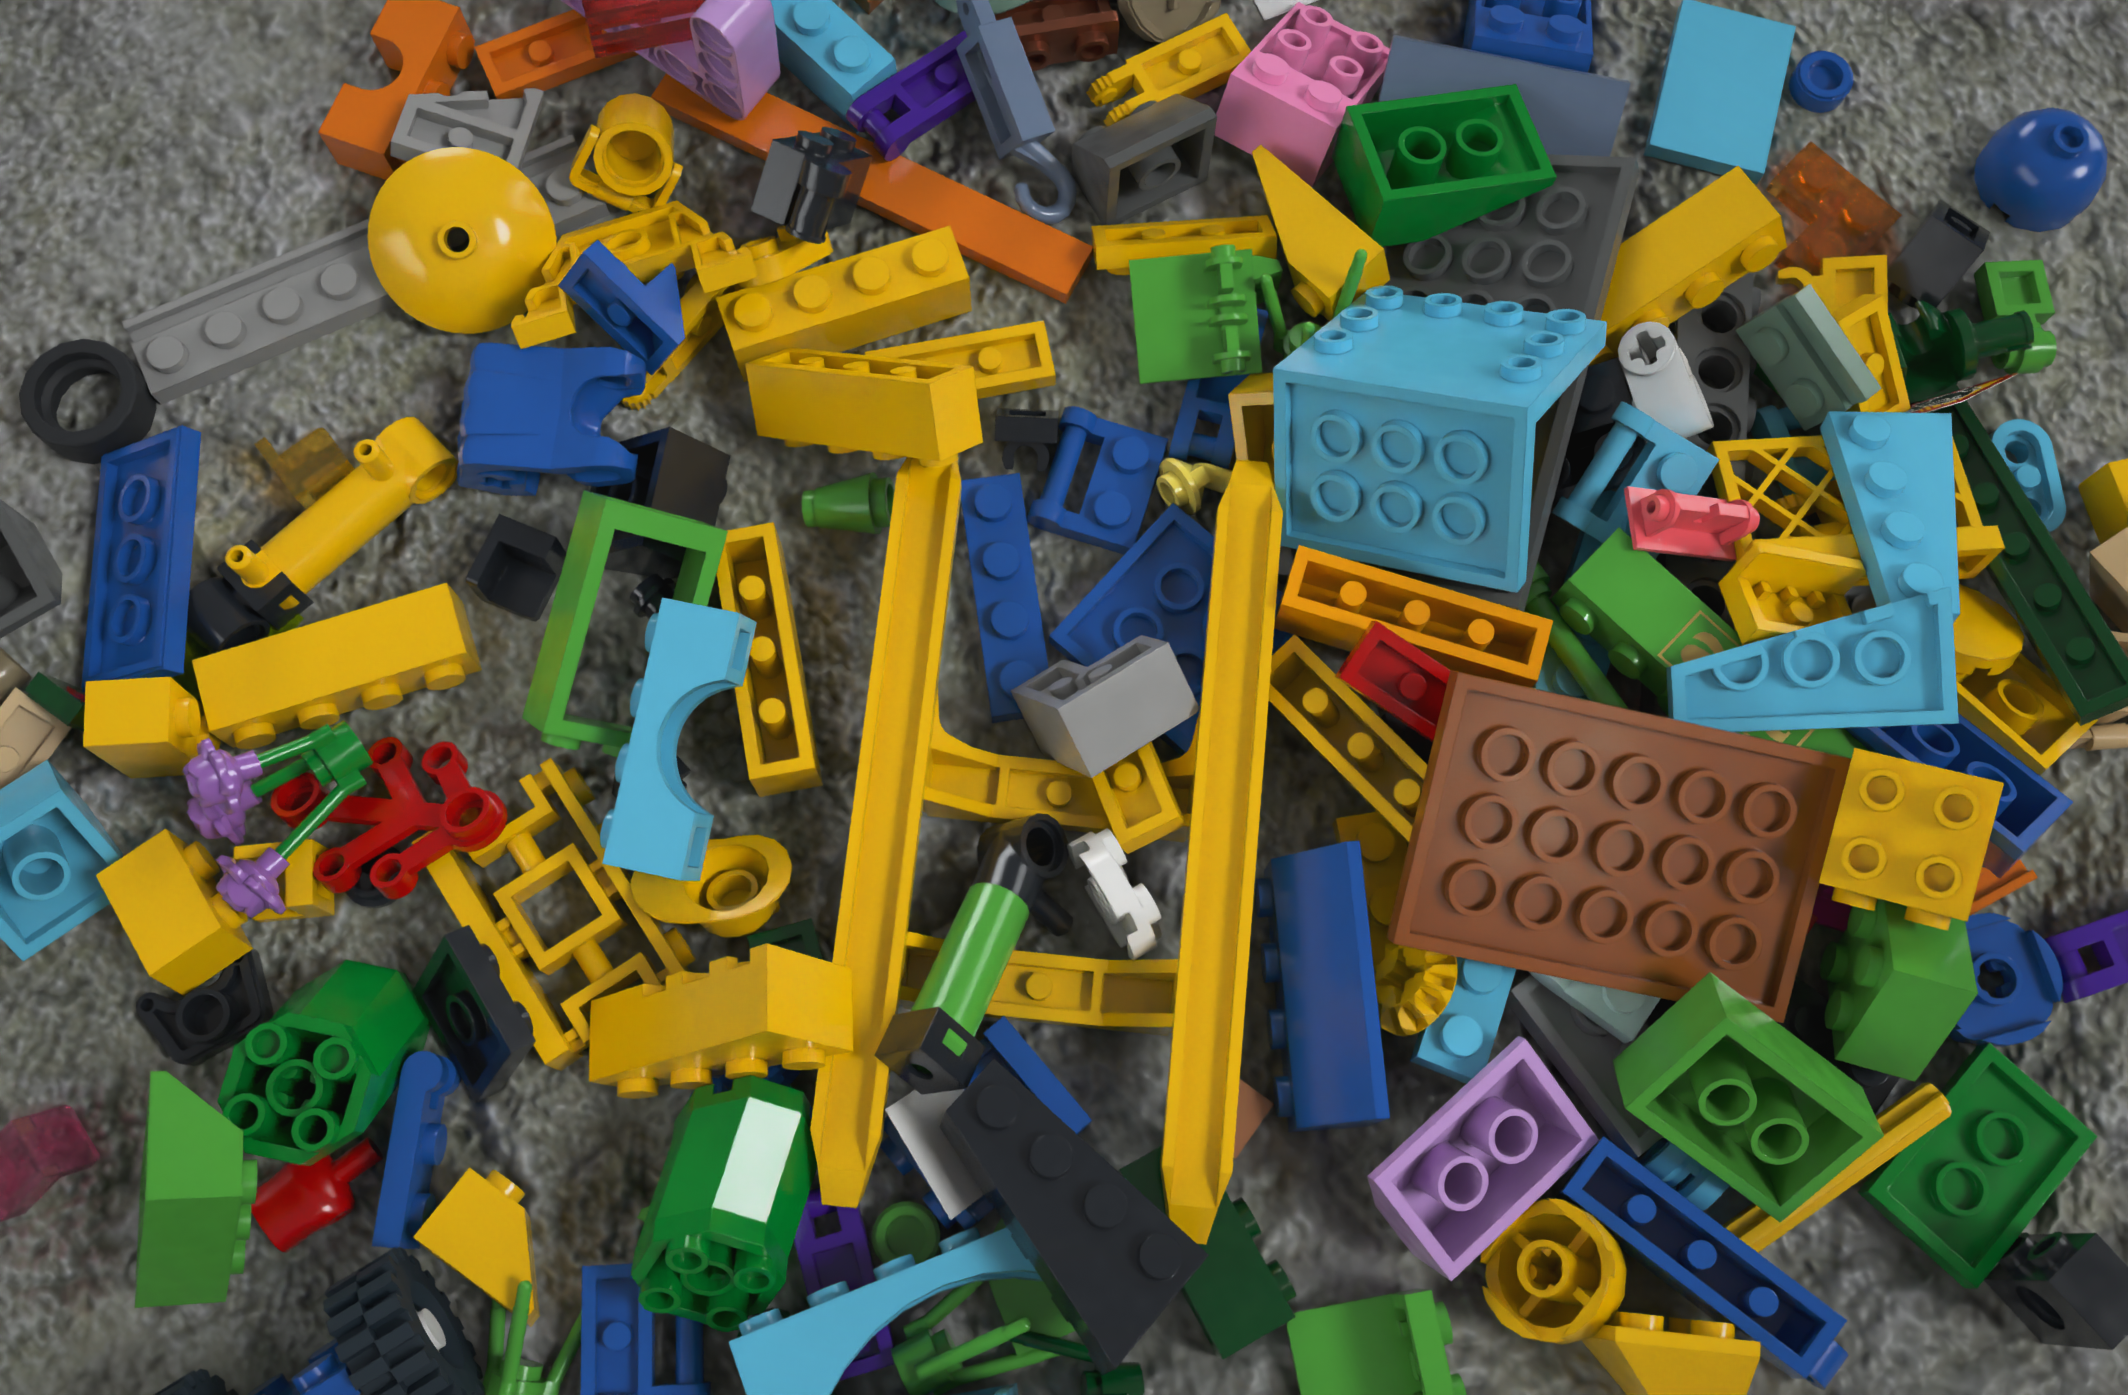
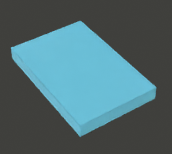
M1682 0L1675 18L1644 155L1719 175H1724L1736 166H1739L1754 184H1758L1765 173L1796 26L1694 0Z

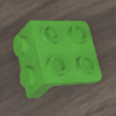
M1416 1288L1294 1312L1295 1318L1286 1323L1299 1395H1467L1459 1373L1450 1374L1444 1345L1453 1343V1333L1448 1311L1443 1301L1434 1302L1432 1290Z

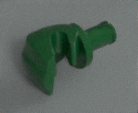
M1921 300L1915 303L1920 314L1919 317L1905 325L1898 324L1894 321L1891 313H1888L1910 405L1925 400V398L1954 384H1958L1959 381L1972 379L1976 374L1979 359L2016 350L2031 349V343L2034 342L2033 324L2029 315L2024 310L2014 312L2012 315L1971 323L1966 313L1960 308L1941 312L1931 304Z

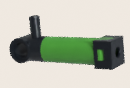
M1037 813L986 828L981 834L977 845L979 869L911 1012L895 1014L875 1053V1056L921 1095L961 1090L968 1087L985 1049V1046L975 1038L976 1032L1029 914L1031 913L1052 934L1058 937L1065 935L1072 928L1073 917L1042 889L1046 879L1053 878L1063 871L1069 856L1068 840L1064 829L1056 819L1048 814Z

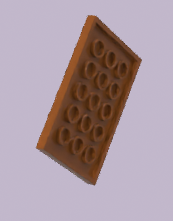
M1450 670L1386 938L1393 944L1672 1001H1678L1703 977L1711 972L1774 1021L1784 1023L1851 758Z

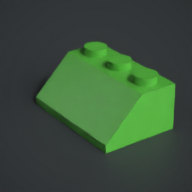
M150 1071L140 1178L135 1308L226 1302L230 1275L244 1273L246 1240H249L251 1228V1204H255L257 1159L243 1160V1131L167 1071Z

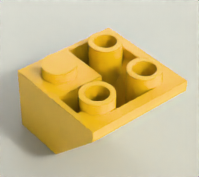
M1616 1312L1614 1319L1608 1325H1602L1594 1337L1581 1340L1626 1395H1747L1760 1360L1761 1342L1735 1339V1325L1729 1323L1669 1317L1668 1332L1664 1331V1316Z

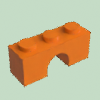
M440 0L386 1L370 35L387 67L400 71V74L391 84L375 90L361 89L343 83L318 131L338 164L387 180L394 171L407 162L391 156V139L408 95L440 93L450 96V90L460 70L467 68L473 58L475 40L458 6Z

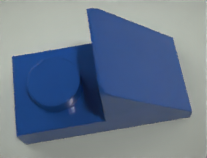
M597 240L582 252L558 285L623 349L644 360L647 365L646 371L651 375L664 364L685 339L676 269L672 263L645 286L629 271L622 261L617 259Z

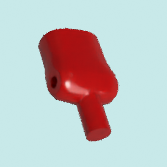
M367 1137L335 1160L330 1155H327L311 1166L287 1162L272 1178L257 1187L255 1204H251V1212L272 1244L281 1252L288 1253L312 1234L340 1221L352 1212L355 1200L349 1182L381 1161L383 1156L376 1144Z

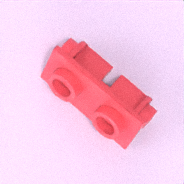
M1630 486L1624 488L1633 550L1732 562L1737 560L1734 542L1754 532L1760 522L1759 512L1746 500L1735 499L1727 503L1725 499L1675 493L1668 489L1652 490Z

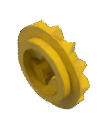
M1386 944L1385 958L1381 964L1374 965L1381 1028L1393 1035L1408 1036L1418 1033L1431 1025L1444 1011L1454 992L1458 973L1456 956L1402 945ZM1411 970L1417 972L1413 978H1410ZM1402 983H1405L1404 991L1400 990Z

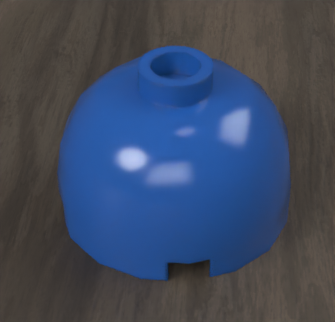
M2052 107L2024 112L2002 126L1991 137L1976 159L1974 180L1980 198L1990 209L1995 203L2001 211L2010 215L2005 222L2013 227L2034 232L2060 229L2082 213L2095 198L2106 179L2108 151L2100 132L2089 120L2073 111Z

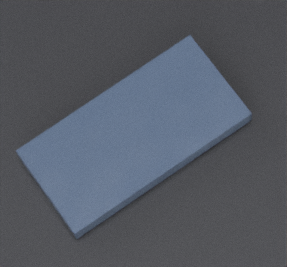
M1393 35L1378 102L1516 84L1547 154L1610 156L1631 83L1628 80Z

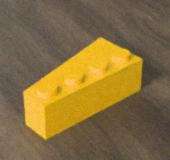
M768 943L750 948V961L738 962V958L726 956L709 962V973L680 971L666 976V986L641 984L591 1001L589 1082L617 1087V1096L621 1098L641 1099L655 1097L659 1095V1086L670 1084V1087L675 1089H696L697 1087L713 1084V1076L723 1074L728 1079L750 1075L765 1078L768 1076L769 1066L782 1064L784 1069L789 1070L818 1069L825 1066L826 1056L853 1052L852 968Z

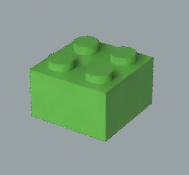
M1882 899L1877 900L1875 911L1852 906L1845 932L1838 943L1832 941L1827 945L1820 964V976L1822 980L1827 981L1829 996L1825 1010V1026L1832 1030L1835 1059L1916 1082L1978 994L1965 921L1951 918L1948 931L1904 919L1907 906Z

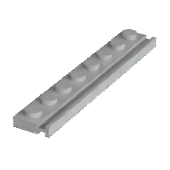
M573 134L527 152L520 169L532 181L545 199L554 221L557 237L610 215L605 202L594 198L590 193L576 188L569 180L572 162L579 149ZM585 164L584 169L589 170L587 164ZM369 219L122 321L124 329L131 338L132 349L151 395L162 405L396 306L397 304L381 285L371 262L368 249ZM462 228L451 230L447 236L448 246L454 252L464 251L469 245L468 233Z

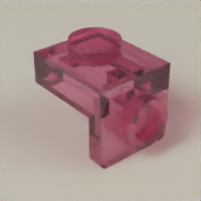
M63 1105L11 1120L0 1131L1 1222L25 1214L61 1177L91 1168L100 1159L98 1150L71 1106Z

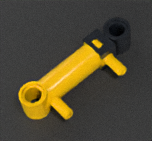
M405 417L393 422L377 436L375 441L371 439L359 441L353 450L356 460L360 463L358 467L261 547L252 539L244 546L235 545L231 547L226 553L225 561L216 568L224 577L210 578L199 583L189 591L187 631L209 655L268 637L271 628L269 623L278 631H281L314 603L307 595L309 591L414 503L425 504L443 494L457 478L458 459L415 417Z

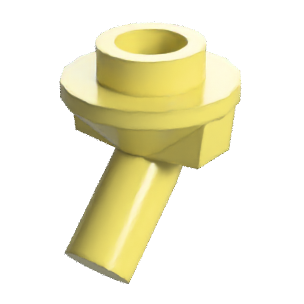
M1166 458L1159 466L1160 477L1157 478V488L1168 506L1174 503L1186 514L1193 515L1201 509L1204 488L1224 494L1232 471L1209 463L1200 462L1191 465L1175 458Z

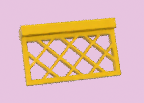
M1822 435L1712 441L1706 451L1720 459L1712 471L1719 499H1725L1727 503L1735 499L1746 500L1759 513L1784 529L1778 538L1753 540L1751 533H1749L1744 538L1735 541L1734 547L1737 560L1733 566L1758 542L1853 558L1862 562L1854 534H1849L1852 528L1844 504L1824 491V488L1835 475ZM1952 436L1956 520L1959 526L1956 527L1959 579H1973L2005 549L1998 525H1982ZM1790 457H1807L1828 472L1816 486L1785 464ZM1747 460L1768 474V476L1756 490L1734 475L1730 461ZM1774 479L1806 499L1796 515L1763 494ZM1813 504L1845 526L1839 534L1824 535L1801 519ZM1866 573L1854 586L1869 585Z

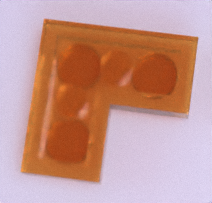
M1811 141L1773 178L1766 188L1771 195L1809 225L1787 247L1774 264L1779 269L1799 267L1808 271L1812 276H1820V262L1822 258L1865 256L1902 216V214Z

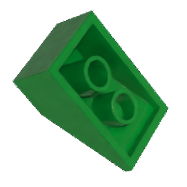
M1516 84L1346 106L1332 152V159L1358 227L1381 247L1425 241L1550 187L1557 178Z

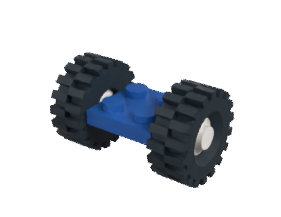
M394 1247L327 1288L325 1292L327 1299L323 1301L324 1311L331 1318L326 1321L329 1334L335 1339L318 1349L307 1359L310 1365L297 1373L289 1382L284 1374L280 1373L247 1394L359 1395L363 1392L364 1395H485V1386L480 1381L484 1378L481 1367L473 1359L477 1355L472 1342L466 1340L462 1331L464 1327L459 1317H455L449 1307L451 1302L444 1291H438L435 1286L434 1277L428 1270L422 1271L420 1262L413 1255L408 1256L403 1248L399 1247L396 1249ZM199 1369L196 1372L195 1370L191 1371L153 1395L239 1394L234 1389L227 1392L225 1381L215 1374L210 1377L208 1370Z

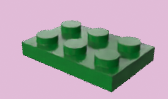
M1991 1043L1977 1045L1940 1090L1948 1100L1952 1110L1950 1117L1879 1166L1858 1191L1865 1200L1960 1285L1967 1289H1977L2098 1137Z

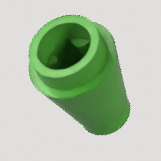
M872 472L818 487L815 490L803 491L802 514L805 525L807 527L880 534L882 528L890 527L895 491L891 478H878Z

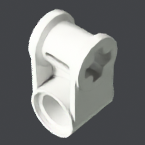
M1649 321L1637 324L1629 329L1620 341L1618 355L1633 397L1632 406L1685 439L1713 428V420L1699 384L1692 374L1686 356L1678 347L1677 341L1669 328L1661 323ZM1656 356L1657 361L1651 364L1650 359Z

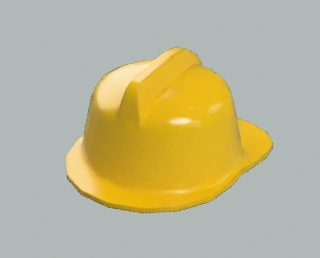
M761 835L709 839L700 881H680L634 871L630 887L634 902L650 917L665 923H699L708 932L724 938L742 937L758 930L768 922L772 915L779 912V898L790 883L793 866L787 850L775 839Z

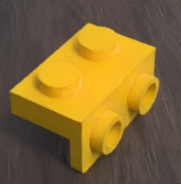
M1758 542L1742 556L1721 579L1718 585L1742 645H1746L1851 615L1852 613L1844 595L1865 575L1866 571L1861 560Z

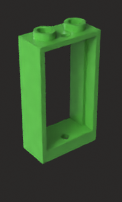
M583 490L522 718L542 732L540 740L545 743L572 750H579L582 741L603 744L602 752L618 757L622 746L630 742L633 727L565 714L614 531L616 529L687 547L672 600L708 606L728 531L699 520Z

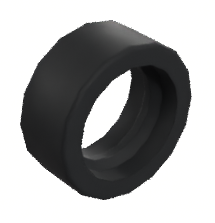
M90 339L60 343L40 355L25 373L19 392L21 415L31 431L54 451L67 459L88 464L101 463V457L104 454L143 440L151 430L157 410L156 399L151 395L141 369L125 353L107 342ZM99 373H110L118 378L121 383L118 403L105 420L92 428L75 432L67 431L60 427L57 420V410L61 398L71 385L86 376Z

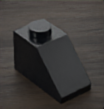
M1940 199L1888 266L1887 279L1892 282L1888 290L1897 299L1912 308L1917 309L1915 303L1921 300L1936 308L1984 251L1990 232Z

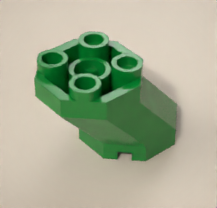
M346 959L297 989L269 1022L262 1023L252 1029L244 1040L234 1046L217 1102L223 1111L222 1115L243 1131V1150L245 1153L298 1165L311 1166L364 1133L399 1085L404 1062L410 1055L424 1050L431 1026L429 1019L412 991L414 988L405 973L395 969Z
M753 1075L733 1079L732 1090L713 1094L714 1084L697 1087L676 1118L672 1143L635 1248L631 1270L632 1278L640 1287L638 1301L645 1310L653 1313H669L701 1322L721 1332L740 1330L738 1325L748 1320V1316L763 1313L786 1283L788 1257L817 1170V1161L810 1131V1103L804 1092Z

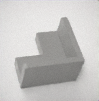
M1144 635L1138 636L1088 667L1063 659L1011 690L1042 754L1090 778H1093L1190 718L1199 709L1169 642Z

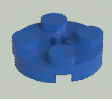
M1996 913L1971 915L1968 918V922L1965 921L1978 994L1948 1035L1952 1040L1960 1043L1970 1042L1976 1045L1991 1043L1997 1048L2029 1041L2046 1029L2051 1021H2045L2052 1013L2053 1003L2060 1002L2063 980L2055 954L2047 942L2032 929L2025 931L2017 924L2006 921L2012 918ZM1982 963L1985 964L1989 972L2000 971L2003 976L2004 984L1996 987L1998 998L1991 997L1978 984L1977 976L1980 975L1979 967Z

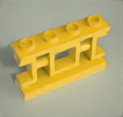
M549 758L539 764L542 768L541 772L534 776L528 774L519 780L535 807L505 825L502 833L490 845L474 852H468L472 861L482 868L510 852L523 873L521 876L493 893L506 915L505 918L502 920L499 918L459 850L453 849L426 866L461 926L470 925L479 943L489 946L495 954L500 968V979L512 1000L520 1002L530 1015L533 1024V1036L536 1040L533 1046L544 1064L562 1071L582 1058L583 1054L581 1051L590 1046V1017L587 1012L590 1011L592 1000L619 992L639 978H642L645 984L666 986V976L680 971L690 972L687 966L694 962L696 957L676 927L665 932L657 919L646 915L634 902L630 887L632 878L625 868L602 864L605 848H602L600 844L602 823L597 824L586 806L595 800V797L575 767L564 772L552 758ZM554 792H557L598 859L589 863L583 851L574 843L546 859L534 841L533 837L562 819L548 797ZM428 831L411 843L415 844L433 831ZM575 870L602 915L548 949L521 903ZM618 899H624L666 968L659 973L649 957L642 952H639L614 969L599 946V943L628 925L614 903ZM531 956L539 971L548 976L576 959L589 980L590 985L560 1003L574 1027L571 1030H567L525 959Z

